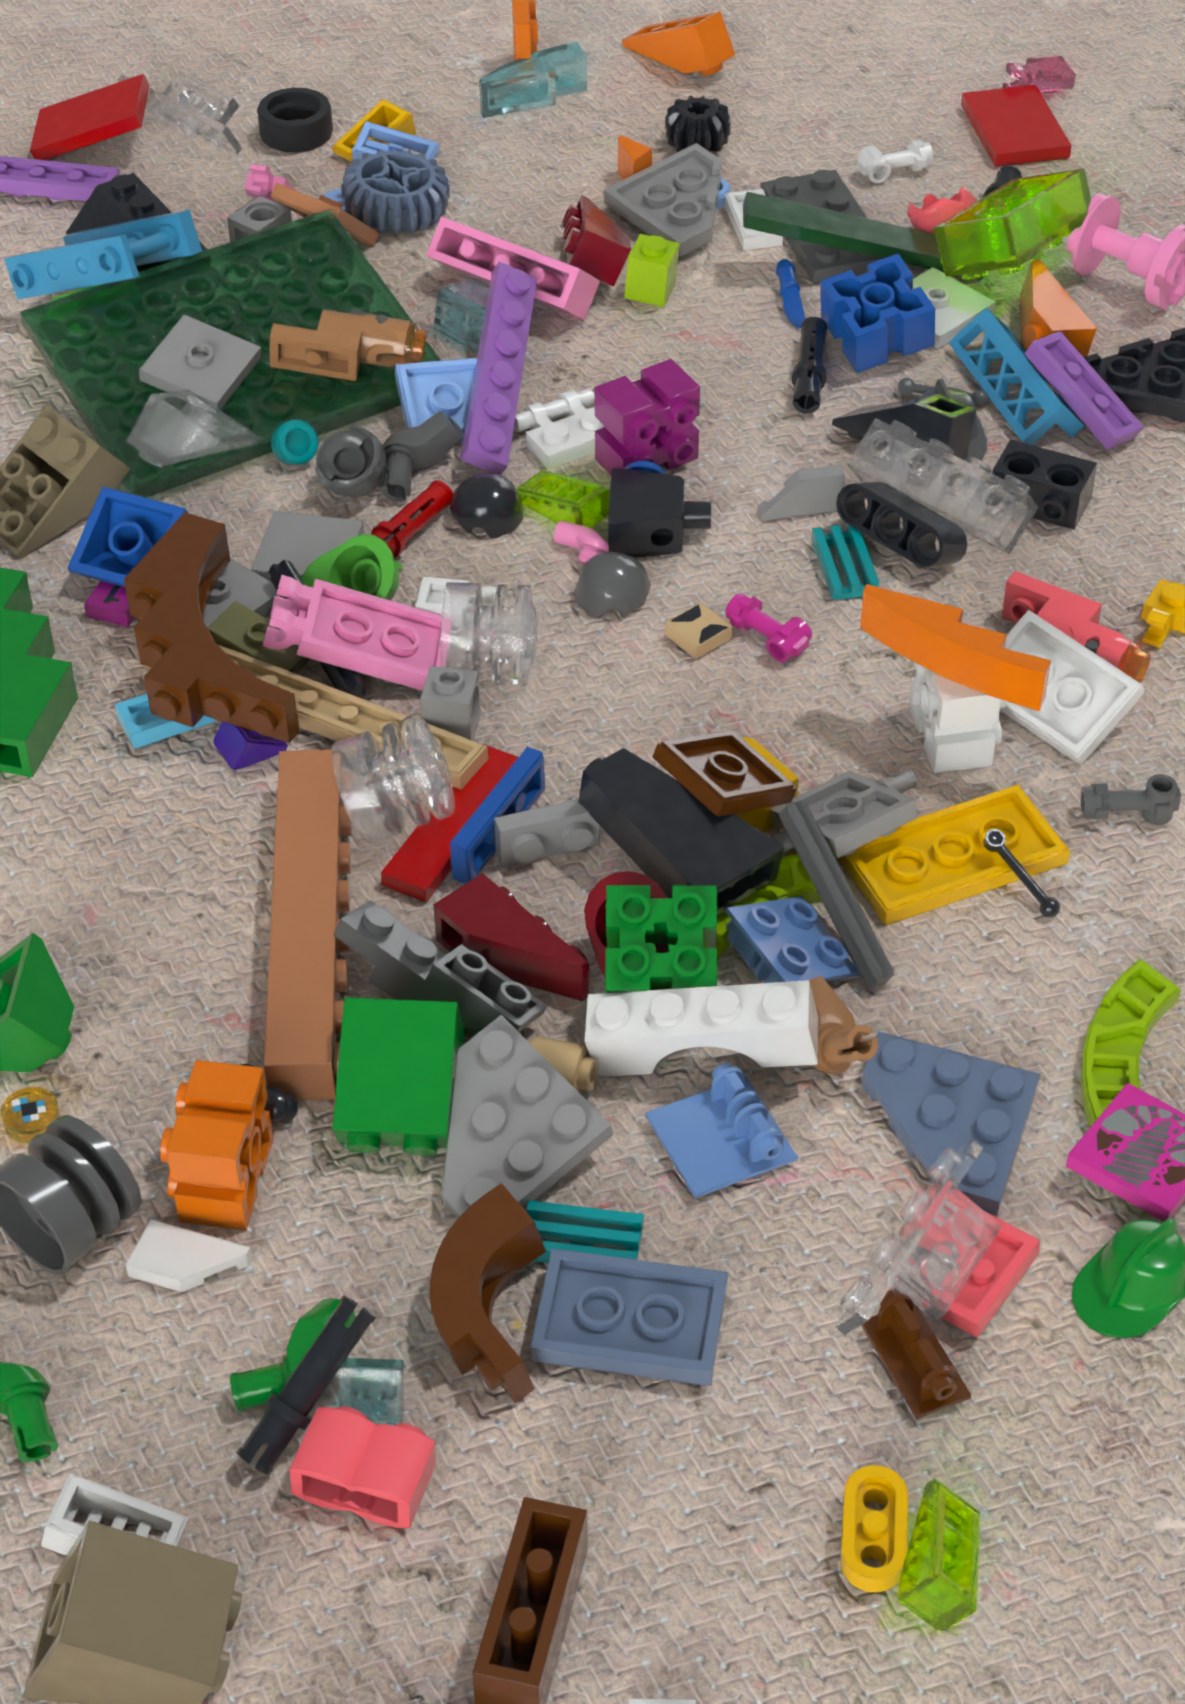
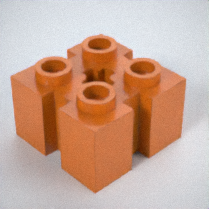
M195 1060L189 1081L180 1083L175 1103L177 1118L173 1128L166 1127L160 1147L161 1161L168 1163L169 1166L167 1194L169 1198H175L179 1222L247 1231L258 1195L257 1181L259 1175L264 1174L274 1140L270 1111L264 1110L268 1096L263 1068Z

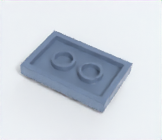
M552 1248L530 1346L531 1361L711 1386L727 1292L728 1272Z

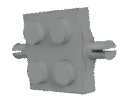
M908 768L887 779L881 778L879 780L866 778L852 771H847L794 797L791 802L795 803L803 800L807 803L835 858L845 857L855 853L859 847L878 837L893 834L897 831L898 827L917 818L915 799L902 794L917 786V778L915 773L911 769L908 770ZM787 804L778 805L770 809L773 827L780 831L769 836L784 847L783 852L794 847L779 819V812Z

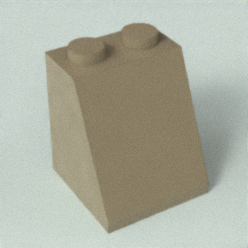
M89 1520L52 1578L23 1696L34 1700L79 1704H201L211 1691L216 1693L220 1691L229 1668L230 1653L222 1651L225 1632L232 1630L241 1607L242 1593L234 1591L239 1565Z

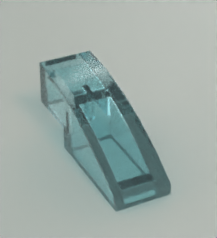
M579 43L559 45L531 53V58L516 59L479 80L480 114L482 118L556 105V96L587 91V56Z

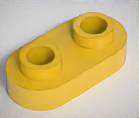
M870 1465L856 1470L848 1478L844 1490L841 1569L846 1579L852 1585L867 1592H882L894 1587L901 1580L905 1570L907 1557L908 1489L901 1476L887 1467ZM877 1502L883 1505L884 1509L880 1511L870 1510L865 1504ZM874 1558L879 1560L883 1566L877 1568L869 1567L862 1561Z

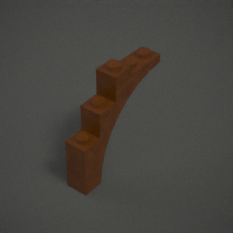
M184 512L124 578L130 615L140 619L134 626L140 663L151 667L144 676L150 712L165 720L175 721L190 727H194L205 715L220 722H226L257 732L263 736H269L290 743L300 731L295 694L259 679L236 664L214 641L204 623L206 605L214 584L231 561L225 524Z

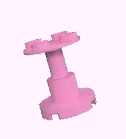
M1097 193L1089 204L1088 215L1081 228L1074 229L1067 242V252L1073 254L1074 271L1081 276L1089 275L1108 254L1127 262V270L1130 273L1146 279L1145 298L1150 305L1162 310H1169L1168 304L1173 306L1178 304L1185 295V224L1176 226L1168 233L1164 240L1149 233H1143L1138 238H1135L1117 230L1121 214L1120 201L1115 196Z

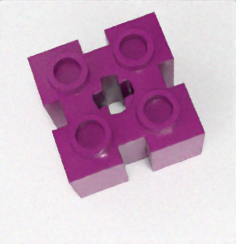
M672 359L641 369V379L631 382L626 376L594 387L595 417L604 425L603 428L595 430V460L610 475L612 468L624 469L630 463L637 461H650L656 465L663 464L670 470L698 459L699 429L692 422L697 416H700V385Z

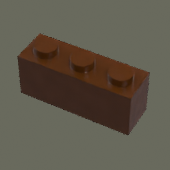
M528 1497L523 1498L472 1672L475 1704L547 1703L588 1551L587 1510Z

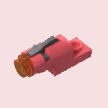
M1014 571L1008 578L1005 587L1003 618L1018 623L1026 612L1030 610L1139 683H1142L1147 673L1151 654L1143 651L1141 644L1126 639L1115 630L1099 625L1101 603Z

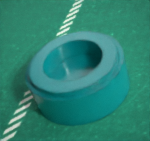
M303 420L283 422L276 427L272 434L271 447L273 453L284 464L300 465L307 463L315 456L318 450L317 433L309 423Z

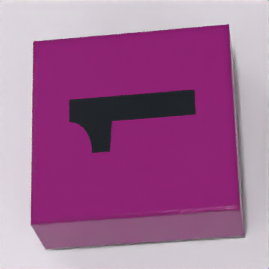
M100 581L84 603L86 617L127 627L135 618L130 615L125 587Z

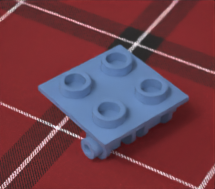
M802 896L728 907L725 911L731 918V921L726 925V930L729 933L727 936L728 942L742 956L748 968L755 969V977L761 981L765 980L764 983L806 981L822 976L825 981H832L860 975L846 947L834 937L818 917L815 908L806 902Z
M730 1063L720 1064L713 1070L711 1089L645 1113V1117L695 1199L798 1160V1156L748 1078L744 1077V1073L740 1068L732 1067Z

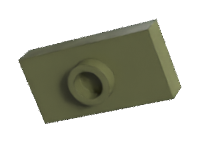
M234 601L208 627L217 644L293 673H297L310 660V658L296 655L299 645H291L281 650L262 646L267 627H272L269 625L270 620L237 601Z

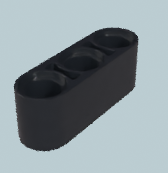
M886 483L848 484L838 494L836 502L837 512L845 523L916 565L930 567L954 564L960 561L966 553L968 545L967 536L960 526ZM865 498L867 499L868 503L867 509L865 507ZM900 518L903 520L902 530L900 528ZM936 537L939 541V551H937L935 545Z

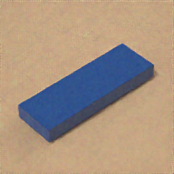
M527 746L450 842L453 880L464 884L471 881L480 873L496 852L494 818L529 810L545 790L543 752Z

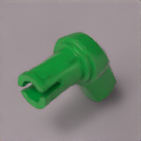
M323 1299L298 1319L291 1333L286 1348L287 1355L283 1356V1362L241 1373H231V1391L238 1412L265 1405L272 1392L279 1394L292 1372L301 1362L341 1302L340 1299ZM354 1311L344 1324L347 1328L350 1327L356 1318Z
M0 1361V1413L7 1415L10 1422L18 1457L24 1462L44 1459L51 1455L50 1451L58 1449V1442L50 1425L44 1403L50 1394V1386L37 1369L22 1364Z

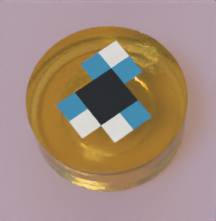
M27 1087L15 1091L6 1098L1 1107V1117L7 1135L20 1143H29L36 1135L45 1133L47 1126L60 1117L55 1096L50 1091L40 1087Z

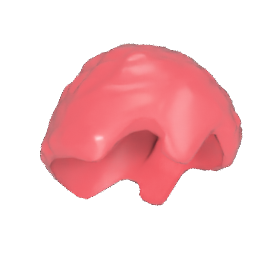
M960 187L959 193L950 199H937L934 195L927 194L923 198L921 209L910 203L907 216L916 230L961 240L969 234L977 221L978 204L977 199L971 192L964 187Z

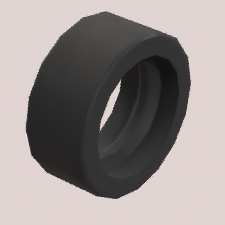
M296 87L280 89L268 94L259 102L257 108L259 133L262 141L270 148L282 152H303L320 147L331 138L333 131L331 104L328 98L319 91Z

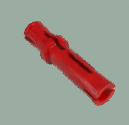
M440 480L433 481L427 489L408 503L389 521L378 523L372 529L371 535H376L383 541L394 535L386 544L393 553V557L398 556L404 551L408 540L424 528L444 508L450 506L453 495L452 490L446 483ZM418 511H422L414 520H410Z

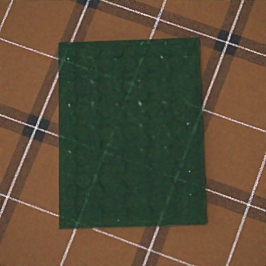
M331 209L199 252L192 256L138 272L139 277L102 284L20 312L21 323L96 442L131 468L122 480L127 491L130 494L145 498L272 453V434L276 427L283 422L303 420L309 423L316 431L317 436L401 406L395 378V366L385 367L361 363L356 381L270 367V333L273 323L317 330L323 309L349 313L357 309L377 316L384 315L391 318L411 321L408 333L410 335L406 363L441 361ZM183 315H187L261 347L260 360L218 414L140 381L139 369Z

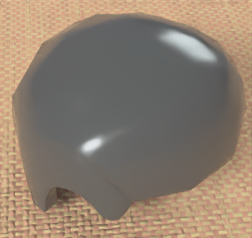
M618 552L598 553L586 561L582 567L574 596L578 606L592 617L601 618L608 610H617L622 617H626L630 611L645 604L651 583L644 566L635 558Z

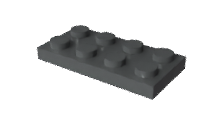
M818 170L813 174L795 177L783 176L776 180L760 183V189H764L766 196L867 218L836 170ZM785 237L813 284H819L821 280L852 270L855 276L867 273V264L881 260V258Z

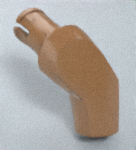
M822 976L810 979L819 1017L818 1064L811 1066L825 1074L832 1075L846 1071L852 1062L872 1059L878 1049L877 1037L862 1038V1036L873 1033L872 1028L867 1025L855 1024L853 1014Z

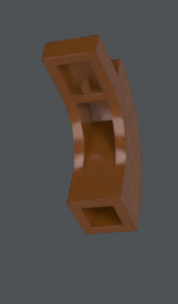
M501 1183L473 1203L456 1220L444 1237L431 1271L430 1304L435 1324L461 1375L463 1376L475 1367L482 1380L492 1391L501 1385L513 1402L517 1403L535 1390L522 1359L492 1323V1311L497 1295L505 1283L518 1271L544 1254L546 1250L534 1220Z

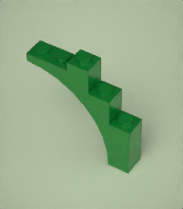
M0 567V771L33 777L75 705L78 695L72 663L52 659L55 654L49 617L30 613L33 609L26 572Z

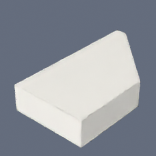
M151 1219L128 1259L126 1269L128 1277L184 1292L204 1284V1278L234 1266L237 1270L248 1267L252 1256L248 1246Z

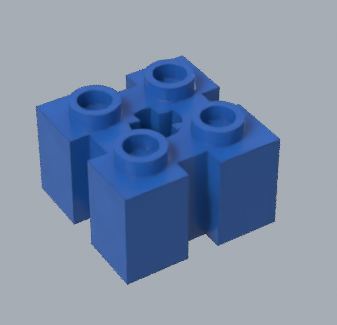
M899 254L867 264V273L855 276L853 271L849 270L820 281L821 318L827 323L828 330L835 340L842 338V352L856 373L887 363L888 353L897 351L904 357L935 346L936 309L921 286L913 289V275Z

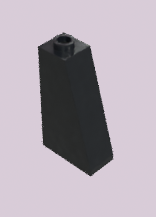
M622 748L606 758L599 757L583 770L578 803L589 812V815L649 878L660 885L667 898H672V886H717V915H719L728 907L734 906L777 879L784 847L778 841L734 814L717 817L678 780L627 749Z

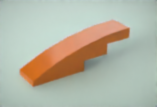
M866 584L862 600L860 624L862 630L898 654L942 677L986 695L1033 710H1041L1046 698L1051 660L1006 649L1007 634L962 623L964 610L962 608Z

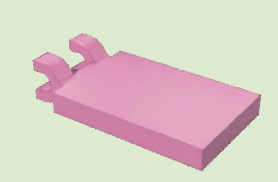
M281 575L276 594L288 597L289 599L279 596L274 597L269 625L272 627H267L262 646L281 650L291 645H299L296 655L422 691L430 666L445 667L453 624L452 618L315 579L313 587L302 585L298 580Z

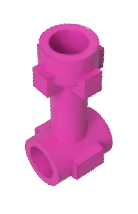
M742 593L736 594L728 603L725 616L730 619V624L739 630L744 628L748 631L750 628H753L768 638L765 643L766 648L775 660L784 663L792 656L798 657L809 647L812 631L801 618L792 617L783 625L761 611L763 609L762 601L754 596L750 599Z

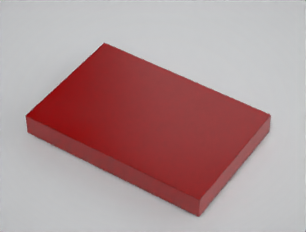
M141 74L40 109L30 148L33 158L36 160H47L141 128L150 86L145 75Z
M1036 84L962 93L961 106L994 166L999 167L1070 158L1072 145Z

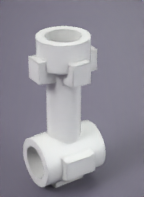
M921 140L912 141L911 145H907L906 150L883 155L877 147L867 146L857 156V168L863 175L868 176L873 183L884 182L890 176L891 169L909 166L912 172L921 171L923 167L931 166L933 163V150L930 143L922 142Z

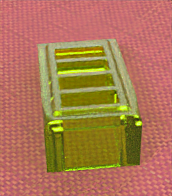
M541 470L516 488L524 506L557 524L562 520L592 528L609 515L610 491L599 484Z
M934 1478L924 1488L900 1576L898 1602L936 1630L944 1631L977 1612L980 1511ZM944 1521H946L948 1524H950V1525H951L952 1527H954L956 1530H955V1531L952 1530L950 1527H948L946 1524H944Z

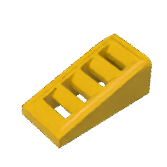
M382 99L332 146V150L335 154L352 162V150L365 121L415 135L416 129L412 113ZM368 137L370 140L388 145L386 142Z

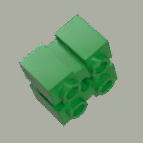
M606 885L607 948L605 993L717 986V886H672V898H651L650 885ZM655 945H668V952L657 953Z

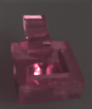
M1062 56L1026 59V65L1016 62L1006 64L1007 73L1011 78L1017 77V79L1011 83H1003L1002 88L1036 84L1041 92L1055 93L1058 90L1073 89L1076 74Z

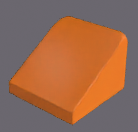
M623 135L618 137V173L622 180L652 166V148Z

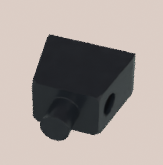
M623 468L611 469L608 518L609 552H618L633 558L678 554L683 550V529H711V502L684 501V479L681 476Z

